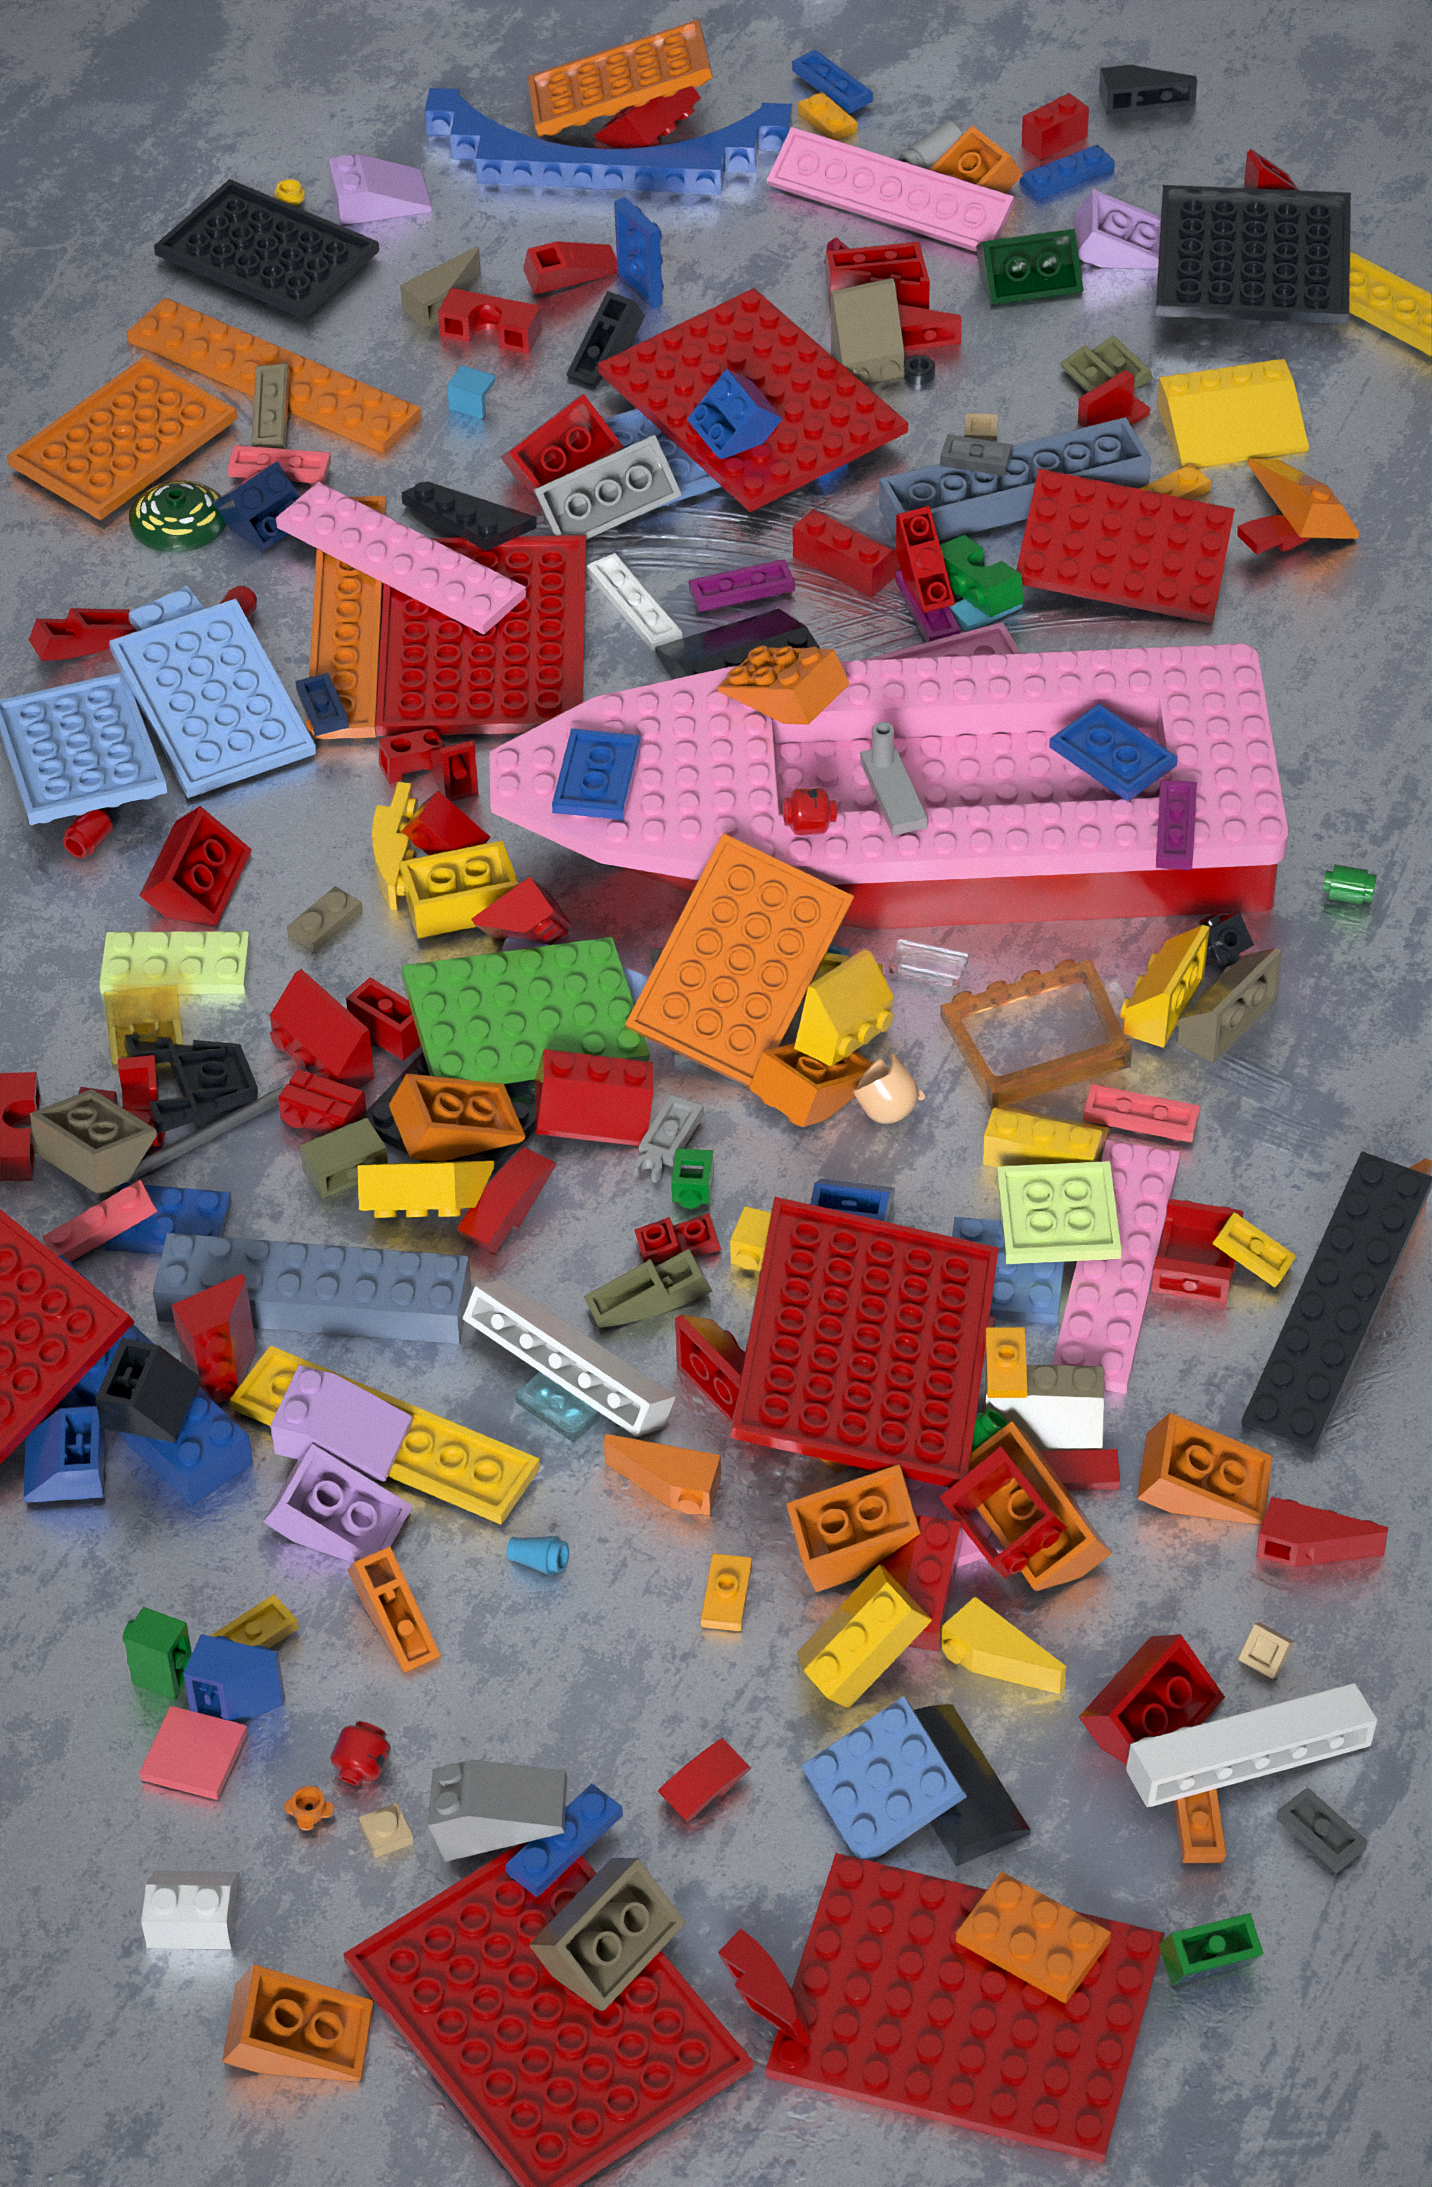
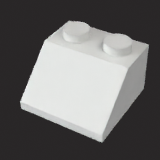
M155 1870L146 1883L141 1918L146 1947L231 1950L240 1877L239 1872Z

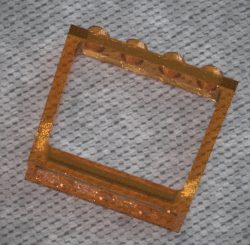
M1072 959L1064 960L1058 963L1053 971L1041 974L1039 970H1032L1023 974L1020 978L1021 981L1008 985L1006 981H996L991 983L985 992L973 995L970 991L960 992L952 998V1002L940 1005V1016L991 1110L1000 1105L1008 1106L1131 1067L1132 1048L1116 1017L1092 959L1075 963ZM1078 982L1084 983L1109 1043L1003 1076H995L961 1021V1018Z

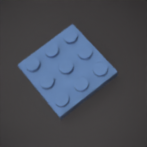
M954 1217L952 1237L999 1247L990 1316L995 1317L996 1320L1058 1325L1064 1262L1006 1264L1001 1221Z
M904 1696L801 1765L856 1858H860V1860H875L967 1797L911 1704Z

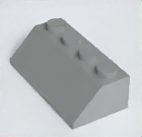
M655 435L533 490L554 536L586 535V539L682 496Z

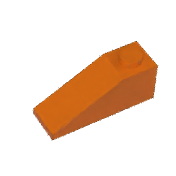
M605 1434L604 1454L606 1465L671 1509L680 1510L686 1514L711 1515L721 1482V1455Z
M389 1546L355 1561L347 1570L365 1610L403 1674L440 1658L441 1655L391 1547Z

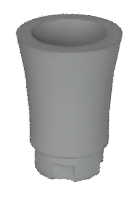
M945 120L934 131L910 145L907 150L900 154L898 160L929 170L963 133L954 122Z

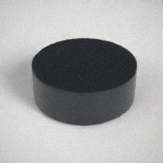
M915 355L905 360L904 379L914 385H924L934 379L935 363L931 358Z

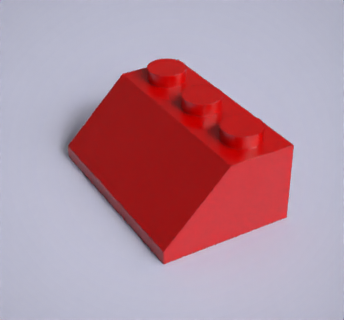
M689 86L680 89L672 96H659L650 99L648 103L636 107L632 105L626 107L593 136L597 141L616 149L655 147L660 142L657 137L660 134L664 137L677 127L675 123L677 119L683 121L695 111L692 106L701 97L694 87Z
M582 394L500 458L518 482L535 496L534 489L617 452L623 445L585 394Z
M812 509L792 527L794 558L870 598H873L895 578L896 571H901L896 548L832 515Z
M199 806L175 821L139 896L166 918L213 927L218 923L252 849L204 808Z
M531 877L524 880L471 919L477 927L498 941L512 938L556 945L565 941L569 937L568 931L574 928L551 893Z
M302 969L295 972L270 1014L272 1029L270 1037L274 1045L279 1050H285L290 1054L301 1070H307L309 1073L355 1089H359L375 1079L369 1029Z
M543 1049L535 1077L536 1134L639 1146L649 1129L654 1091L653 1062Z
M242 1273L172 1305L181 1362L201 1377L202 1382L199 1388L215 1403L224 1402L234 1395L245 1380L256 1353L246 1278Z
M679 1315L675 1318L677 1367L732 1423L745 1352L738 1346L733 1334L728 1330H723L714 1320Z
M920 1515L916 1516L921 1534L874 1565V1570L879 1564L882 1565L932 1619L927 1627L910 1643L909 1647L940 1652L942 1625L946 1623L962 1545L961 1522Z
M1181 1634L1151 1636L1079 1715V1719L1102 1750L1127 1765L1131 1743H1135L1145 1737L1153 1738L1172 1733L1182 1727L1201 1725L1222 1702L1225 1696Z

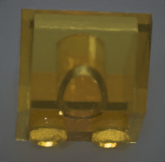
M178 983L105 990L103 992L112 1065L118 1064V1059L128 1058L124 1047L125 1035L127 1034L139 1035V1041L157 1042V1037L171 1038L173 1044L184 1045Z

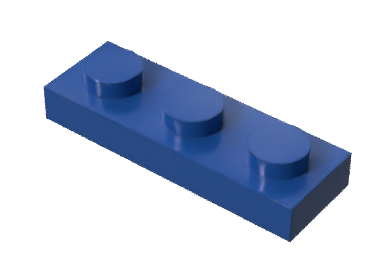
M816 49L792 61V71L818 91L825 93L849 114L873 102V92Z
M1097 144L1023 173V176L1020 178V185L1037 201L1114 171L1115 160Z
M591 1783L566 1807L565 1833L530 1841L506 1864V1874L534 1896L538 1897L623 1816V1806Z

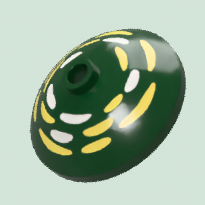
M175 480L158 484L145 491L133 503L129 512L131 532L143 545L162 552H186L201 548L215 540L226 527V522L213 504V501L221 497V495L213 488L195 481Z

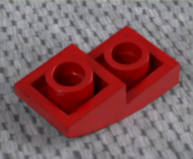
M1284 515L1258 518L1243 523L1237 528V536L1256 555L1275 546L1282 552H1285L1310 540V538L1299 537Z
M710 1213L673 1225L671 1218L668 1217L634 1229L644 1262L650 1259L653 1263L666 1262L687 1249H690L694 1257L722 1250Z
M721 1738L687 1763L657 1791L689 1823L718 1794L722 1797L751 1767Z

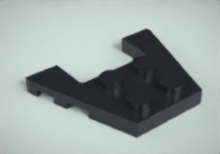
M125 1035L124 1047L128 1058L154 1055L156 1063L169 1062L183 1098L150 1101L149 1114L156 1133H163L257 1100L258 1087L241 1044L193 1040L192 1046L173 1044L171 1038L157 1037V1042L139 1041V1035Z

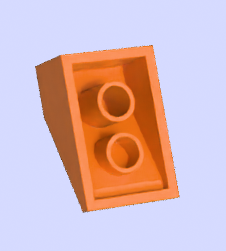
M973 125L929 169L1004 194L1023 176L1011 155Z
M795 1043L763 1051L749 1089L761 1097L763 1103L775 1107L788 1116V1120L791 1123L806 1127L826 1121L854 1099L855 1095L852 1090L857 1088L862 1076L873 1063L856 1051H853L849 1057L843 1058L831 1067L794 1049Z
M406 1074L389 1103L390 1110L410 1159L447 1161L520 1143L526 1137L503 1083Z
M1169 1412L1146 1434L1137 1499L1174 1514L1261 1525L1266 1512L1273 1456Z
M900 1464L786 1503L804 1569L816 1592L854 1580L921 1534Z
M253 1964L235 1984L222 2062L260 2074L358 2082L362 2075L373 2000Z

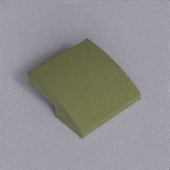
M1114 335L1093 350L1084 345L1060 362L1061 367L1087 392L1092 391L1124 370L1135 376L1134 390L1153 378L1151 370Z

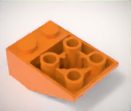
M759 646L748 653V658L738 667L728 672L727 678L717 686L719 692L783 724L809 725L850 683L834 649H818L817 647L792 648L791 646L771 648Z

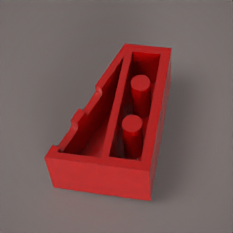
M919 241L826 251V285L830 301L831 291L893 278L898 304L929 309L930 280Z

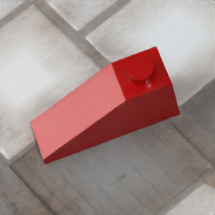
M898 304L904 351L961 344V315Z

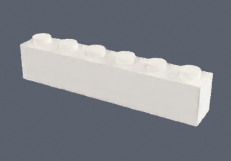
M503 1279L474 1287L463 1320L635 1437L664 1428L676 1395Z
M1355 1683L1341 1687L1334 1686L1323 1692L1305 1697H1293L1286 1702L1268 1707H1256L1249 1712L1235 1716L1219 1717L1212 1722L1198 1726L1182 1727L1175 1732L1153 1738L1145 1737L1135 1743H1131L1126 1771L1145 1806L1148 1808L1369 1747L1372 1744L1377 1718Z

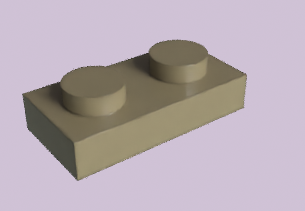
M334 886L287 926L288 937L315 953L362 913V903Z

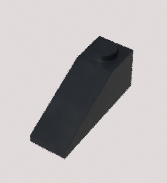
M1135 65L1100 68L1099 94L1107 115L1196 104V76Z
M607 291L566 373L567 377L596 387L603 378L598 373V363L627 350L645 318L635 300Z

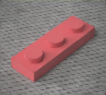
M234 445L228 464L229 477L249 478L262 468L278 461L291 482H320L325 484L331 464L330 452Z
M1092 1084L1083 1111V1121L1192 1143L1200 1117L1201 1106Z
M139 1180L63 1225L56 1227L51 1232L42 1236L47 1248L57 1256L62 1254L69 1262H72L158 1211L147 1188Z

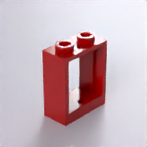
M1001 1446L939 1497L954 1518L961 1522V1527L989 1564L1005 1579L1009 1575L1023 1570L1032 1556L1041 1549L1052 1546L1059 1539L1060 1533L1067 1528L1015 1459ZM1015 1478L1044 1517L999 1554L969 1514L1011 1479Z

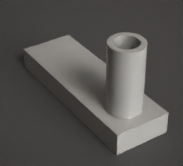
M878 722L872 728V749L860 752V763L892 835H898L927 828V816L894 744V728L888 722Z

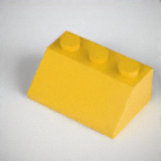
M503 840L399 862L408 909L418 939L476 927L471 920L474 916L519 885Z
M1201 925L1168 939L1159 953L1154 952L1152 954L1146 975H1140L1137 979L1132 999L1127 997L1123 1003L1120 1018L1125 1019L1123 1035L1162 1048L1165 1047L1177 1026V1020L1181 1012L1189 1006L1203 982L1210 927Z
M863 949L808 986L794 1049L832 1067L843 1058L849 1057L853 1051L862 1045L868 1044L872 1038L881 1032L888 1030L894 1016L893 1012H891L894 996L871 951Z
M1000 1105L993 1108L984 1133L983 1164L997 1167L1100 1162L1110 1128Z
M494 1161L357 1165L359 1211L374 1210V1218L397 1217L396 1210H406V1217L429 1216V1209H438V1217L461 1216V1209L476 1207L494 1169Z
M879 1564L797 1651V1655L803 1671L829 1700L849 1709L927 1627L932 1619L892 1575Z

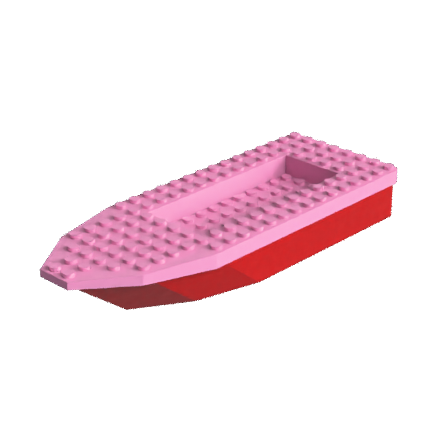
M1242 643L840 661L850 685L809 725L783 724L719 692L717 686L727 678L729 671L738 667L732 666L593 697L489 751L491 812L599 863L626 868L689 894H692L717 843L724 833L853 895L854 900L841 926L868 930L1265 912L1271 910L1274 906L1278 863L1285 858L1287 849L1288 826L1259 656L1253 647ZM1098 703L1177 756L1176 767L1128 802L1049 748L1052 736ZM878 722H888L894 728V744L927 816V828L898 835H892L860 763V752L872 749V728ZM571 729L641 735L642 745L624 820L552 813V802ZM1161 780L1197 782L1192 870L1155 868ZM795 788H824L829 795V800H836V822H830L827 832L822 835H795L791 831L790 826L784 825V797H790L792 790Z

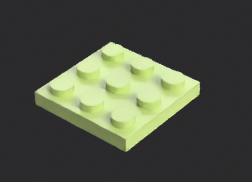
M1110 1161L997 1166V1185L1006 1264L1121 1259V1242Z

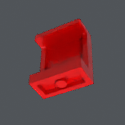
M1169 1199L1159 1253L1155 1257L1151 1292L1227 1304L1236 1260L1212 1243L1234 1212L1242 1218L1244 1212L1225 1206L1219 1207L1194 1203L1188 1200Z

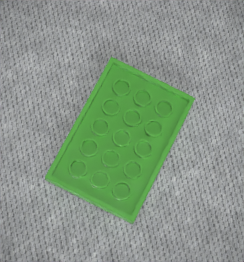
M613 937L402 965L401 977L430 1076L503 1084L535 1080L543 1049L649 1062L650 1052L645 1037L625 1028V1023L635 1005Z

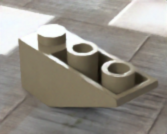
M474 247L400 285L402 310L424 329L439 322L438 310L450 289L455 288L468 291L481 274L479 248Z

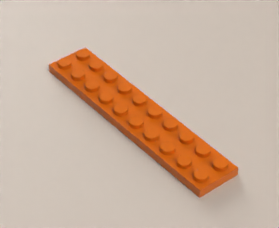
M166 297L126 332L129 343L253 397L256 366L287 363L290 369L288 412L383 454L422 418L421 407Z
M386 496L350 497L386 516ZM317 549L309 677L329 673L348 717L349 728L315 736L307 717L306 729L312 739L376 738L383 582Z

